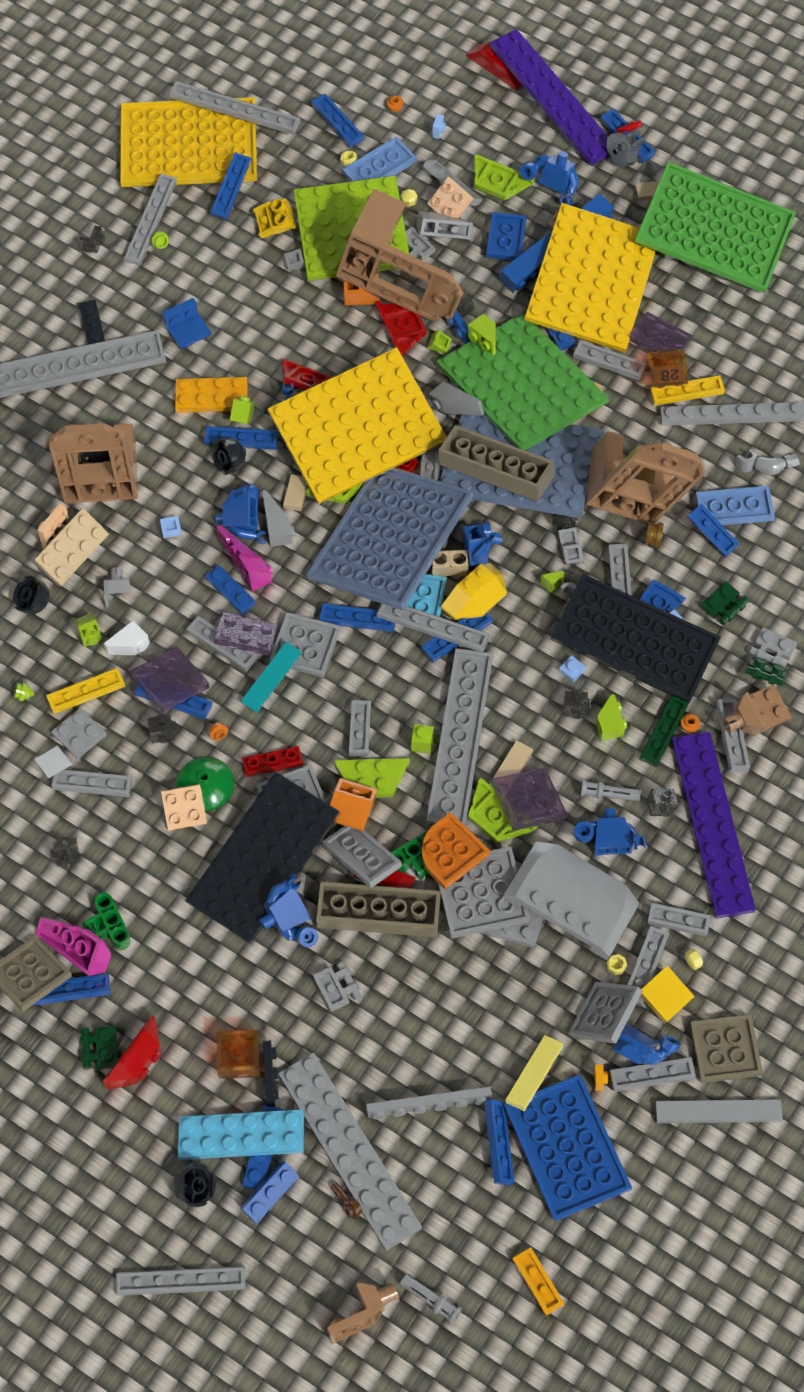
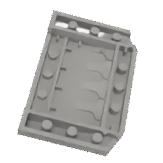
M535 842L502 897L519 908L523 905L591 946L590 951L605 960H608L639 905V902L625 884L558 844Z

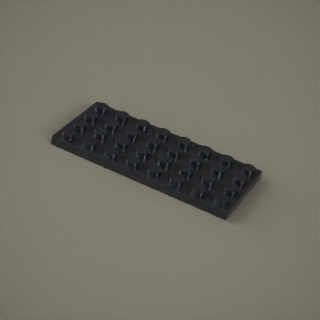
M582 574L550 640L690 704L721 636L586 574Z
M275 771L185 902L244 941L252 944L263 928L259 919L267 915L263 905L267 902V897L272 887L285 880L289 881L290 876L293 874L298 877L341 814L340 811Z

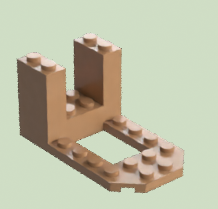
M373 189L350 234L336 277L431 321L439 320L440 317H445L446 319L453 318L464 292L452 274L391 246L394 238L392 234L403 214L406 203L382 191ZM382 262L428 282L423 298L376 277Z
M104 423L73 424L59 428V431L49 437V446L64 504L138 499L137 452L132 424L122 423L114 425V428ZM109 451L111 462L82 464L81 455L82 452Z
M607 431L591 448L586 505L648 524L649 521H652V524H654L705 475V467L698 454L665 443L636 446L622 461L624 436ZM640 472L639 480L634 479L636 475Z

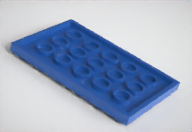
M581 1074L537 1091L525 1111L509 1104L504 1105L507 1116L554 1222L632 1190V1186Z

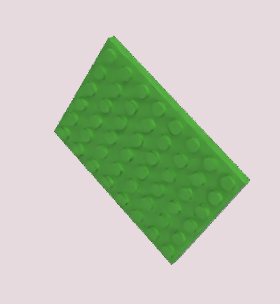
M668 162L635 242L765 293L796 212Z
M521 313L496 327L495 355L484 351L480 345L471 341L437 360V366L460 390L481 401L484 415L514 447L527 450L607 404L609 397L534 323L525 321V314Z

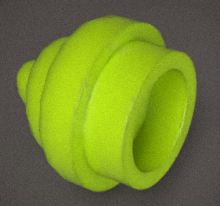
M162 231L155 232L151 238L152 245L158 249L165 248L169 242L167 234Z
M24 682L16 684L13 697L17 698L18 701H24L34 696V692L30 689L29 685Z

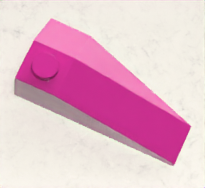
M218 525V536L251 591L253 592L271 583L273 571L270 565H266L262 558L225 528Z
M47 917L40 918L35 935L88 976L106 972L112 954L102 939L90 930Z

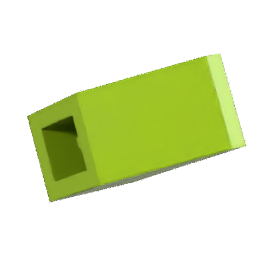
M482 314L468 324V337L472 342L480 345L484 351L495 355L496 323L485 314Z
M91 613L74 620L76 630L84 647L95 645L102 640L98 623Z
M615 694L609 697L597 716L596 725L601 741L623 737L624 731L627 729L625 717L622 718L620 713L622 712L621 703L616 700Z

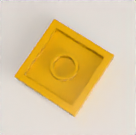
M668 966L664 967L641 989L643 991L641 994L642 999L664 1024L695 997Z

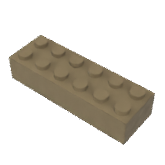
M457 425L454 426L438 450L439 465L537 502L555 476V461Z
M320 882L316 917L317 928L437 937L441 891L382 886L370 888L368 885Z

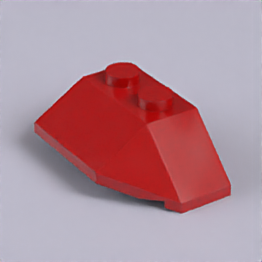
M491 42L478 44L466 54V57L514 90L522 86L519 80L491 49Z
M151 1015L137 1036L102 1081L106 1089L110 1090L138 1084L140 1079L143 1080L148 1075V1068L151 1064L159 1060L161 1045L154 1016Z

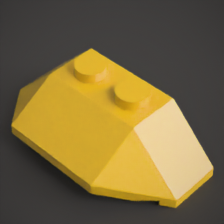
M491 563L480 564L456 585L442 604L441 609L454 620L484 616L507 594L504 574Z

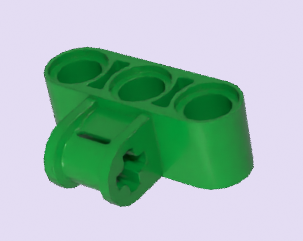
M428 831L391 852L402 862V867L397 869V871L405 872L411 868L419 880H423L424 876L429 874L422 858L423 840ZM412 850H416L419 853H417L416 855H412L409 852Z
M108 893L98 894L95 898L98 914L86 919L82 923L83 928L90 930L102 940L110 937L113 946L118 950L127 949L131 943L130 935L113 898ZM104 902H109V905L106 907L100 906ZM111 919H117V922L114 924L108 923ZM121 935L125 936L122 941L116 940Z

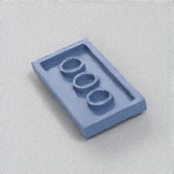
M396 136L343 168L342 174L350 182L394 176L416 163L417 157Z
M769 486L702 491L695 494L697 507L702 503L722 525L774 521L775 519Z

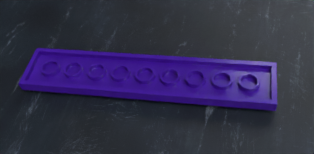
M517 29L491 41V49L590 166L610 156L607 150L608 135Z
M705 732L672 738V745L715 918L754 913L756 908L711 733Z

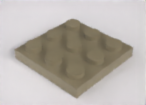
M36 936L0 960V989L22 1012L72 977L71 972Z
M751 1014L690 1022L701 1083L763 1075Z

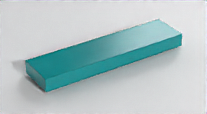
M286 641L241 700V703L257 714L302 655V651Z

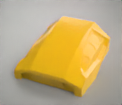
M286 198L282 200L275 199L253 209L261 238L279 234L292 228L295 229L297 226L294 211Z

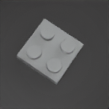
M81 707L51 731L52 735L77 760L107 736L106 732Z

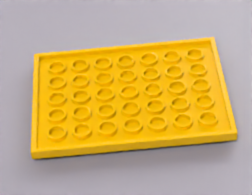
M255 97L235 98L255 104ZM182 101L121 103V187L155 186L160 173L177 178L176 185L223 183L235 152L251 157L252 160L243 182L257 181L256 123Z
M561 203L524 320L625 353L656 250L635 242L640 229L638 227Z
M397 347L268 408L274 424L318 504L442 445L447 438Z

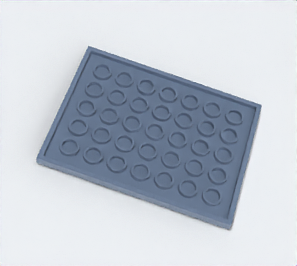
M484 414L482 416L461 415L458 426L514 446ZM570 424L525 450L555 461V476L538 502L447 467L443 469L440 482L472 491L474 496L471 500L581 518L587 498L591 448L605 434V430Z
M392 468L366 481L307 572V578L404 610L473 498V492L397 468Z

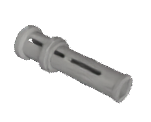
M583 779L580 796H596L597 799L603 796L639 802L641 790L604 785L601 781L598 783L587 782L586 779ZM613 791L629 793V795L613 793Z
M406 1274L400 1283L401 1287H404L430 1305L435 1314L439 1313L448 1319L449 1324L452 1325L462 1311L460 1306L456 1307L447 1301L446 1296H438L409 1274Z

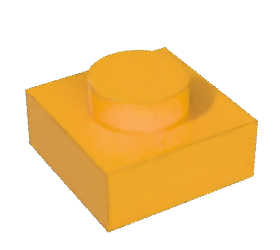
M596 1064L594 1067L595 1091H603L604 1084H608V1073L604 1071L603 1064Z

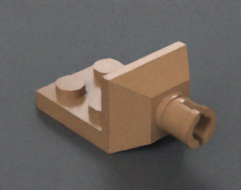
M770 685L751 695L748 692L745 693L736 702L733 715L723 718L722 723L723 726L729 725V727L725 728L728 733L740 728L741 731L756 736L790 720L792 716L775 685Z
M393 1283L381 1289H376L374 1285L356 1284L357 1295L364 1310L357 1309L349 1314L350 1317L344 1320L338 1318L330 1322L327 1331L331 1343L334 1344L375 1325L384 1312V1306L391 1301L399 1299Z

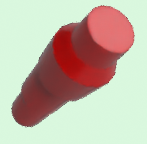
M641 120L632 121L625 126L617 128V133L629 132L642 127Z

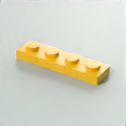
M721 376L650 388L654 406L722 395L725 392Z
M116 668L46 696L53 714L121 689L125 687V683L119 669Z

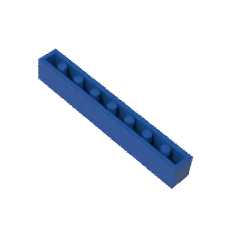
M599 194L581 209L612 218L614 206ZM552 231L501 270L499 280L512 293L523 289L529 280L533 281L539 275Z

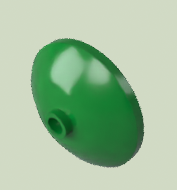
M200 757L191 760L182 767L176 780V788L200 784L205 811H212L223 806L231 798L235 786L231 769L223 761L213 757ZM202 777H207L206 780H201Z

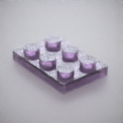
M646 312L630 333L629 340L674 364L691 342L693 335Z
M223 611L214 644L270 656L278 624Z

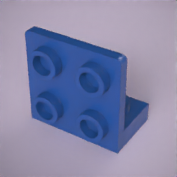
M194 298L162 312L164 325L180 349H184L211 335L210 329L198 313L197 302Z

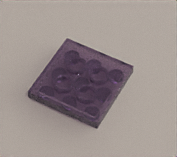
M178 647L129 671L130 677L161 713L209 688V682Z
M546 768L493 778L491 781L513 831L566 820L568 816Z

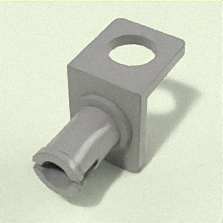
M115 567L111 569V580H104L106 608H109V594L131 592L129 578L123 579V570L120 567H117V573Z

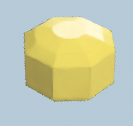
M346 151L340 157L341 164L345 167L358 160L357 154L353 151Z
M407 189L402 191L400 200L410 207L416 204L418 195L414 190Z
M695 949L685 953V959L690 968L697 970L702 967L703 961Z
M619 954L611 955L606 964L608 972L613 975L623 974L627 967L626 959Z

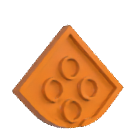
M451 812L435 823L428 830L423 840L422 858L425 868L444 889H447L490 855V850Z

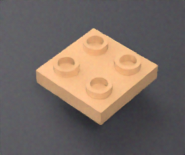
M448 176L427 204L438 214L459 218L474 198Z
M61 503L51 510L49 517L41 522L38 527L43 549L70 521L67 508Z
M200 784L161 791L168 830L207 823Z

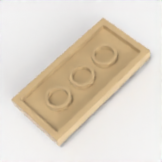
M82 508L35 557L33 562L60 587L109 533Z

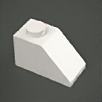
M132 621L106 641L104 646L108 655H136L139 652H143L150 643L148 635Z

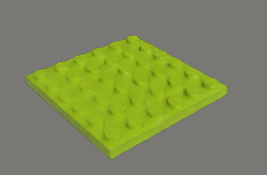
M396 176L294 189L308 281L336 277L350 234L373 189L382 191L400 200ZM402 214L392 234L394 238L391 246L409 254ZM382 262L378 271L398 268Z

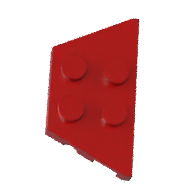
M375 301V306L394 347H397L403 356L426 335V328L420 315L393 302L391 304H383L381 301Z
M285 358L283 359V381L289 386L292 383L294 389L306 391L333 378Z

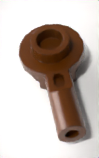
M334 1183L331 1189L345 1204L343 1207L345 1214L349 1218H359V1215L362 1214L360 1203L349 1194L346 1195L338 1183Z

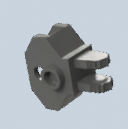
M638 128L628 135L613 133L607 137V150L615 164L625 167L626 165L633 166L637 163L638 150L645 143L644 138L635 140V137L641 132Z

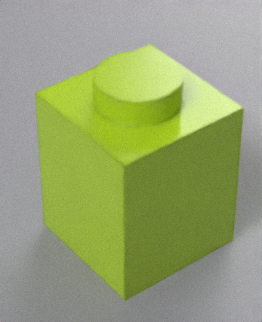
M246 396L234 399L230 421L250 424L255 402L250 401V398Z
M414 724L411 751L431 754L434 727Z

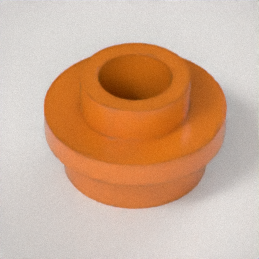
M391 96L387 100V106L393 112L400 111L404 105L403 99L399 96Z
M687 714L681 720V727L685 732H696L700 727V719L696 715Z
M220 722L215 723L209 729V736L215 741L222 740L227 735L228 728Z

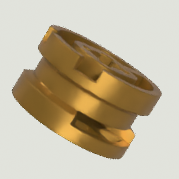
M649 521L645 546L648 547V543H651L655 548H660L664 523H654L653 526L652 521Z

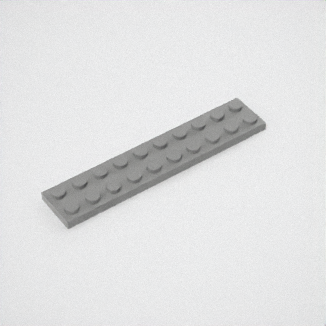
M159 331L146 332L1 363L0 398L166 363Z
M457 648L455 650L426 824L434 825L451 812L466 826L493 653H482Z
M312 1053L278 1073L299 1110L304 1111L306 1122L352 1197L360 1203L363 1215L385 1251L422 1230L418 1219L316 1055Z

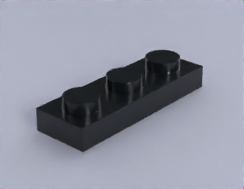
M96 300L78 303L88 345L104 342L105 338Z
M271 1040L263 1041L267 1106L275 1107V1100L279 1099L278 1087H274V1080L278 1079L277 1067H273V1060L277 1059L276 1047H272Z

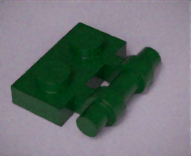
M725 581L701 603L700 608L713 619L720 615L719 622L725 625L735 618V614L746 608L749 599L746 596L742 599H737L740 592ZM730 604L733 606L730 610L725 609Z
M752 657L745 673L752 675L754 679L760 678L768 681L770 685L782 686L789 670L779 664L773 665L763 658Z
M116 1026L95 1028V1036L89 1035L88 1028L81 1029V1036L79 1037L80 1045H82L80 1062L83 1063V1070H90L91 1062H97L98 1069L113 1068L118 1061ZM96 1044V1053H90V1045Z

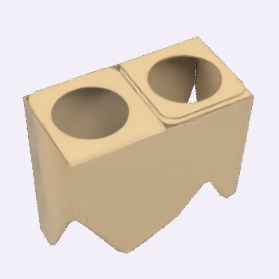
M467 550L439 551L431 564L430 575L449 576L455 580L461 576H468ZM466 558V561L463 564H459L463 559ZM440 559L444 561L445 564L439 565L436 562Z

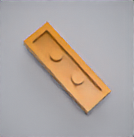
M532 1248L512 1258L545 1316L564 1306L565 1303Z

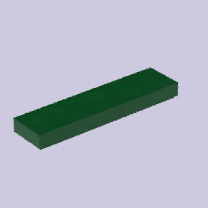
M671 695L639 760L658 767L689 706V702Z

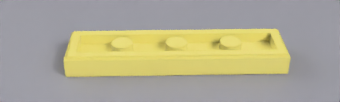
M544 1035L507 1096V1104L523 1111L526 1110L562 1050V1042Z

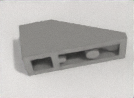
M421 211L418 212L416 229L420 235L470 240L473 222Z
M444 381L429 393L433 408L445 414L480 416L484 414L479 399Z
M262 490L270 547L292 544V537L295 536L294 525L290 526L287 515L266 490Z

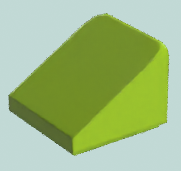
M437 330L431 335L427 348L446 354L452 338Z
M563 571L541 576V585L550 593L564 581Z

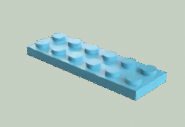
M303 1110L179 1117L178 1158L180 1160L304 1153Z

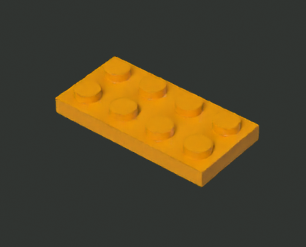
M247 377L176 379V413L232 411L234 399L240 398V396L248 397Z

